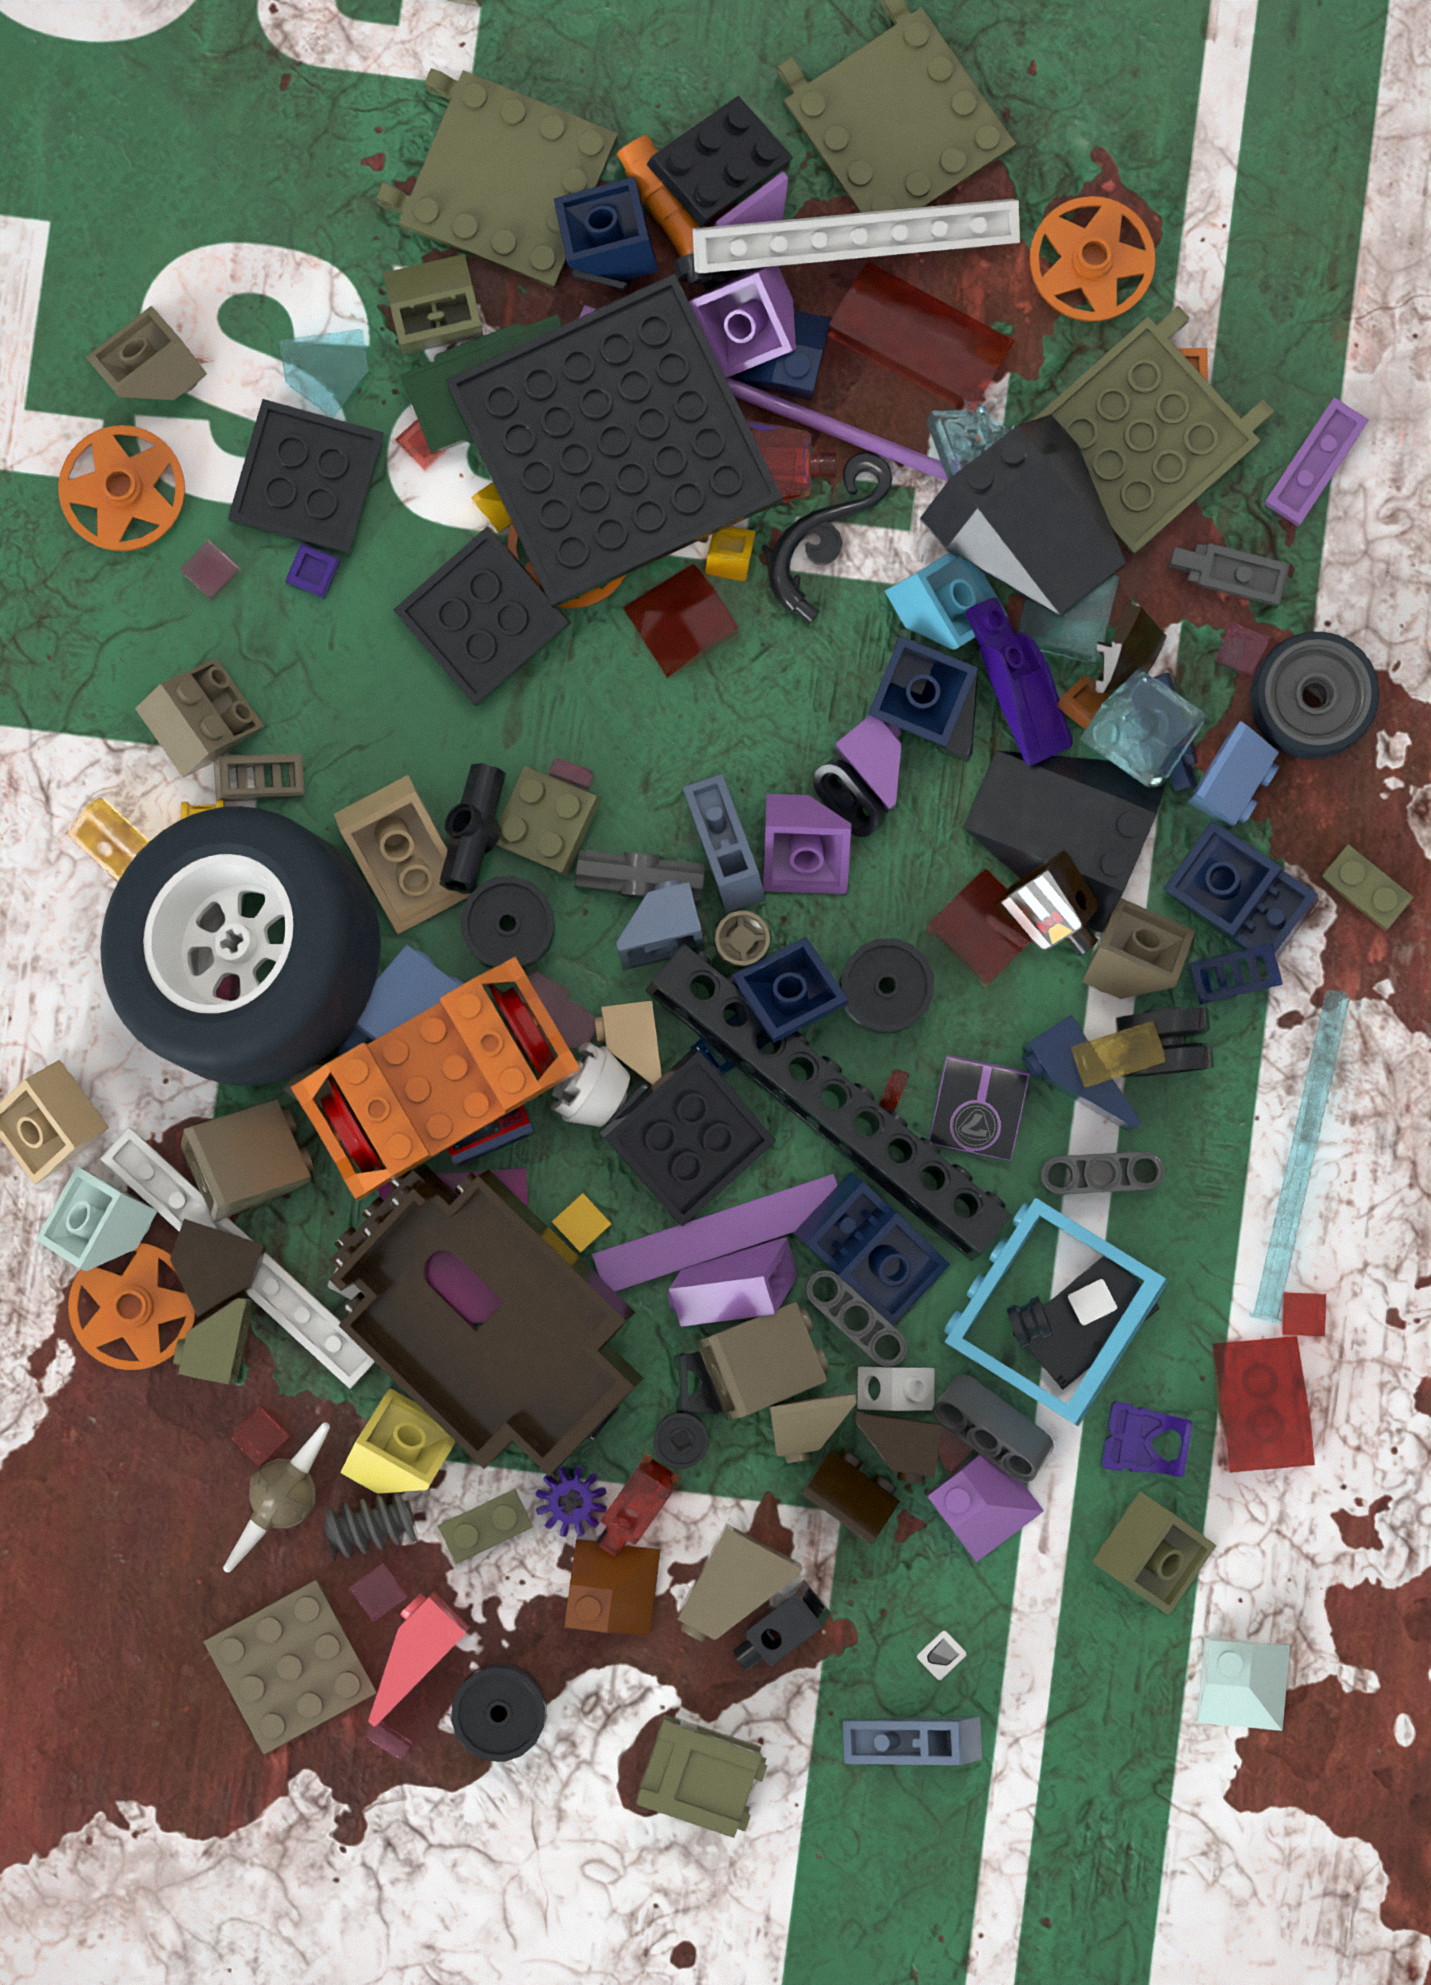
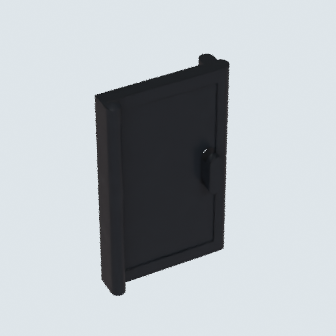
M1102 1256L1043 1306L1053 1336L1046 1339L1040 1336L1033 1338L1026 1348L1062 1390L1091 1367L1141 1285L1129 1271ZM1103 1279L1117 1309L1086 1325H1082L1068 1296L1089 1284ZM1155 1303L1145 1321L1160 1309L1157 1303Z

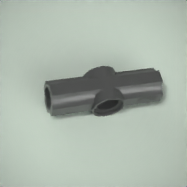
M579 850L575 887L598 891L619 892L621 896L644 899L648 892L656 890V885L670 880H679L680 884L689 882L694 901H701L705 865L661 860L662 857L645 853L624 852V855Z

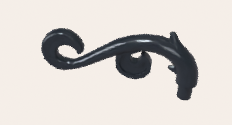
M868 452L856 454L847 461L843 468L844 487L850 495H856L858 492L855 480L859 474L869 472L876 477L878 485L869 496L815 510L788 527L777 540L773 550L766 544L762 546L768 569L770 588L776 600L790 614L795 612L809 624L814 621L820 611L805 600L806 594L799 587L801 577L796 574L792 578L790 568L792 556L799 543L805 537L816 534L821 540L819 545H813L810 542L805 544V553L808 560L815 565L824 566L836 560L841 552L843 542L840 532L830 523L875 506L887 496L892 487L891 468L877 454Z

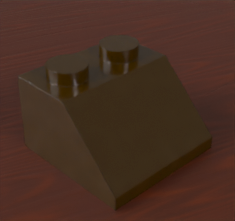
M854 1411V1422L892 1471L898 1472L897 1478L899 1480L924 1484L925 1476L935 1477L942 1425L936 1422Z
M844 1448L838 1454L829 1449L800 1491L804 1496L872 1545L900 1503L899 1499L893 1496L898 1488L878 1473L873 1479H870L858 1470L863 1462Z

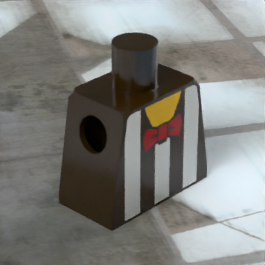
M1062 850L1012 883L994 905L1002 915L1040 949L1048 950L1065 939L1076 954L1082 956L1098 942V939L1086 926V923L1099 908L1098 901L1065 850Z

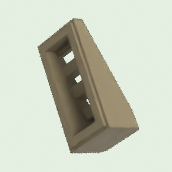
M302 754L218 756L214 761L216 802L217 800L237 802L303 797L305 795ZM281 765H288L289 787H282ZM264 766H271V788H265ZM247 767H253L255 788H247ZM236 768L237 789H230L229 769Z

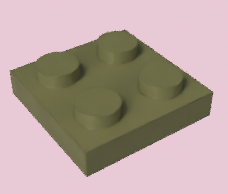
M524 766L498 822L501 832L495 846L567 876L602 799Z

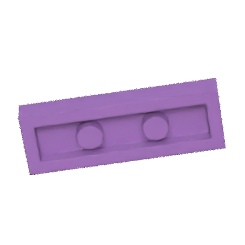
M1334 397L1273 488L1264 505L1299 527L1369 419Z

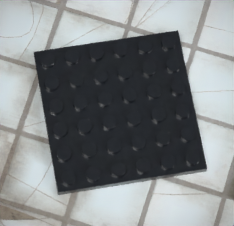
M676 274L445 379L552 609L783 502V497Z

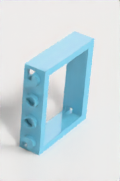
M1035 1198L1031 1205L1025 1202L1018 1210L1012 1221L1016 1229L1010 1239L1006 1241L1002 1238L996 1245L989 1258L994 1264L986 1277L981 1274L978 1275L967 1293L971 1301L964 1312L961 1313L957 1310L949 1320L944 1330L949 1335L945 1343L1074 1425L1079 1426L1167 1286L1168 1281L1165 1277ZM1041 1217L1144 1281L1068 1404L965 1340Z

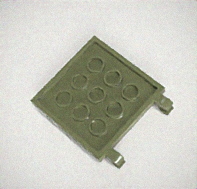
M883 0L880 4L895 25L810 83H807L802 71L792 57L778 66L780 71L777 74L792 94L784 99V106L858 213L928 207L1013 150L1016 146L1010 134L923 8L921 7L911 14L904 0Z
M430 68L424 83L427 85L425 90L449 99V105L411 196L393 186L382 183L376 197L379 200L377 204L403 214L399 225L404 229L555 290L566 263V256L554 198L598 186L618 138V133L463 70L459 81H456L447 74Z
M1177 306L1157 325L1149 317H1146L1033 419L1052 414L1078 444L1112 530L1133 555L1141 550L1260 443L1261 440L1253 432L1275 412L1263 399L1241 419L1177 349L1169 338L1180 331L1190 319L1180 306Z

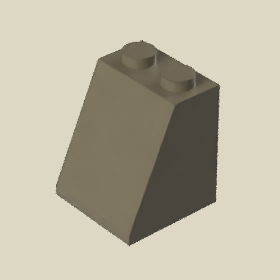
M277 1099L184 1129L181 1148L213 1223L308 1185L311 1177L309 1172L314 1170L312 1160L304 1146L298 1148L292 1134L297 1132L293 1116L288 1108L281 1109Z
M796 1302L780 1307L774 1315L755 1317L696 1341L727 1420L742 1418L827 1382L825 1372L829 1371L826 1357L820 1347L814 1348L809 1335L813 1331L811 1319L806 1309H799Z
M725 1523L678 1612L677 1620L683 1623L681 1631L701 1642H704L707 1636L714 1640L718 1639L796 1579L803 1569L801 1563Z

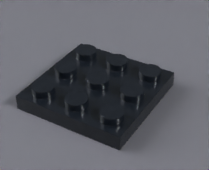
M262 399L228 515V521L351 555L384 441V432Z
M488 526L393 609L474 706L482 703L571 624V621L558 606L552 609L542 587Z
M695 1047L600 1132V1135L682 1227L776 1142L773 1136Z

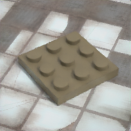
M318 1579L203 1641L264 1755L378 1692Z

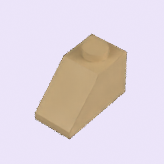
M652 1001L601 1007L603 1017L594 1018L597 1042H606L607 1049L614 1057L649 1084L653 1085L662 1077Z

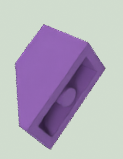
M868 716L835 744L834 749L845 762L855 769L880 799L888 813L896 805L901 743L897 738L902 734L896 726Z

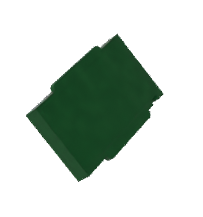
M558 314L525 327L516 323L440 352L436 354L434 362L400 374L431 455L465 442L469 444L474 443L445 379L562 326Z

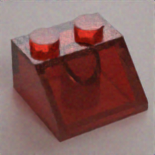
M986 868L926 927L985 987L1031 942L1024 933L995 908V903L1007 888Z

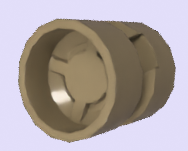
M736 911L728 914L720 921L716 929L715 948L717 954L726 965L734 969H744L764 959L769 949L770 933L767 924L760 916L750 911Z

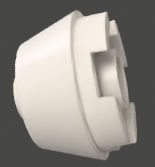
M585 1042L578 1048V1053L583 1055L577 1061L582 1071L554 1087L552 1096L558 1098L559 1102H554L551 1109L561 1114L564 1121L601 1127L625 1103L628 1095L626 1090L629 1085L630 1074L607 1047L602 1046L599 1048L590 1042Z

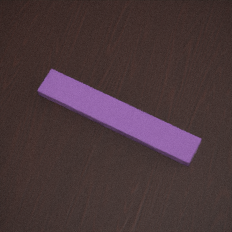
M834 1174L687 1222L683 1227L678 1225L594 1253L592 1256L599 1277L615 1292L795 1232L837 1187Z

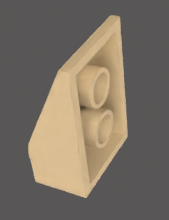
M409 775L334 813L344 840L397 935L465 900L471 895V893L462 894L447 890L439 884L448 848Z

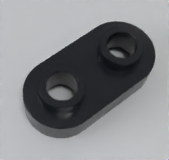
M694 252L678 258L673 263L679 281L687 282L689 286L704 285L705 290L729 281L728 276L734 273V270L708 273L696 272Z
M834 759L816 770L813 777V785L817 795L830 810L851 823V834L858 837H866L883 825L885 809L882 802L849 763L840 759ZM836 774L842 779L843 784L837 781ZM863 807L867 809L870 817L864 813Z

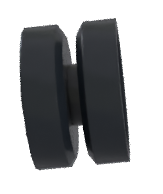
M516 876L495 877L480 884L467 898L461 914L462 935L471 954L485 967L493 969L516 957L522 969L525 970L536 965L550 949L555 935L553 910L546 895L532 882ZM504 916H511V919L516 921V926L512 931L507 932L500 928V924H503L501 919Z
M876 939L860 946L848 959L839 980L840 988L849 1004L844 1006L846 1014L860 1028L875 1034H896L912 1027L928 1010L934 994V975L926 957L913 945L898 939ZM883 978L886 981L888 979L894 981L895 987L892 993L885 994L879 989V982Z
M1158 1008L1141 1011V1014L1115 1018L1117 1040L1123 1043L1144 1042L1145 1047L1125 1051L1119 1056L1121 1078L1174 1074L1214 1068L1212 1046L1207 1043L1185 1044L1184 1038L1204 1035L1210 1030L1208 1008Z
M494 1662L477 1668L464 1679L452 1702L451 1722L457 1739L469 1753L485 1761L506 1762L521 1757L536 1744L546 1723L547 1700L542 1685L530 1671L514 1663ZM496 1705H501L507 1710V1716L505 1715L502 1721L494 1719L495 1712L491 1709Z

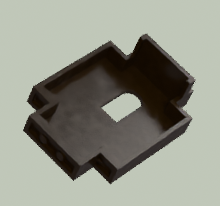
M424 1163L394 1179L390 1183L394 1191L385 1200L379 1196L362 1213L367 1220L357 1230L351 1226L335 1242L334 1245L339 1250L331 1257L330 1261L338 1270L329 1280L340 1291H343L352 1284L361 1291L344 1307L343 1310L348 1315L338 1326L483 1469L493 1463L514 1441L550 1476L644 1379L607 1343L636 1312L489 1169L478 1176L471 1172L454 1190L459 1195L457 1196ZM448 1251L458 1256L503 1301L501 1306L479 1329L469 1322L429 1281L426 1272L427 1262L434 1253Z

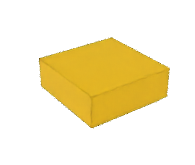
M584 1193L576 1198L552 1221L580 1253L611 1225V1222Z

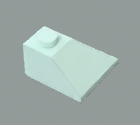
M76 1166L36 1241L79 1269L88 1271L137 1249L144 1235L148 1232L157 1210L83 1168Z
M1204 1636L1197 1722L1282 1731L1290 1645Z

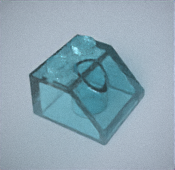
M1113 575L1062 617L1056 616L1025 597L1017 633L1023 632L1029 635L1036 642L1040 651L1096 664L1101 655L1096 650L1097 643L1099 641L1104 642L1120 576Z
M1138 668L1101 705L1080 739L1145 786H1163L1208 715L1147 672Z

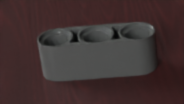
M1146 1151L1057 1156L1043 1163L1039 1170V1181L1045 1191L1055 1195L1143 1191L1155 1188L1161 1183L1164 1178L1165 1167L1159 1156ZM1139 1159H1146L1154 1166V1177L1148 1183H1141L1134 1177L1133 1166ZM1097 1161L1109 1164L1113 1172L1112 1179L1104 1186L1096 1184L1090 1175L1091 1168ZM1056 1163L1065 1165L1070 1172V1181L1063 1188L1053 1186L1048 1179V1171Z
M822 1270L815 1272L809 1277L805 1287L808 1300L877 1364L886 1367L895 1366L903 1360L906 1355L907 1344L902 1334L839 1275L832 1271ZM820 1277H829L836 1284V1295L830 1301H819L813 1295V1284ZM852 1306H860L867 1312L868 1321L861 1330H850L844 1323V1314ZM884 1335L895 1337L899 1344L896 1356L888 1360L881 1359L875 1350L877 1340Z
M960 1374L954 1376L933 1406V1415L939 1424L1017 1481L1030 1482L1034 1480L1054 1448L1053 1440L1042 1428L968 1375Z

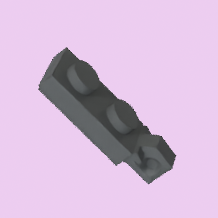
M1211 543L1207 545L1197 544L1194 552L1175 547L1171 552L1168 564L1169 568L1189 573L1187 581L1197 584L1196 586L1276 607L1280 605L1290 564Z

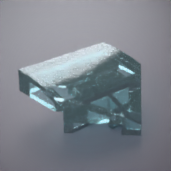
M363 328L279 340L285 382L329 417L334 418L369 371Z
M981 403L974 413L970 410L932 411L926 421L948 480L1016 427L1013 425L1011 429H1008L990 417L986 406Z

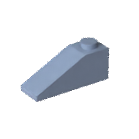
M723 774L683 787L725 912L729 913L765 901L766 898L759 872Z
M928 1716L843 1721L844 1764L963 1765L982 1760L980 1716Z

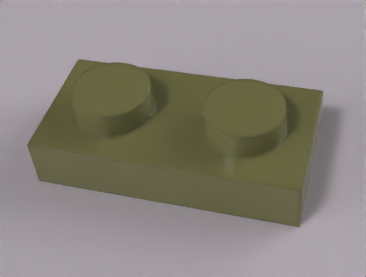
M1349 844L1343 848L1320 877L1321 880L1384 931L1390 928L1414 898Z
M516 1488L438 1525L455 1564L534 1527Z

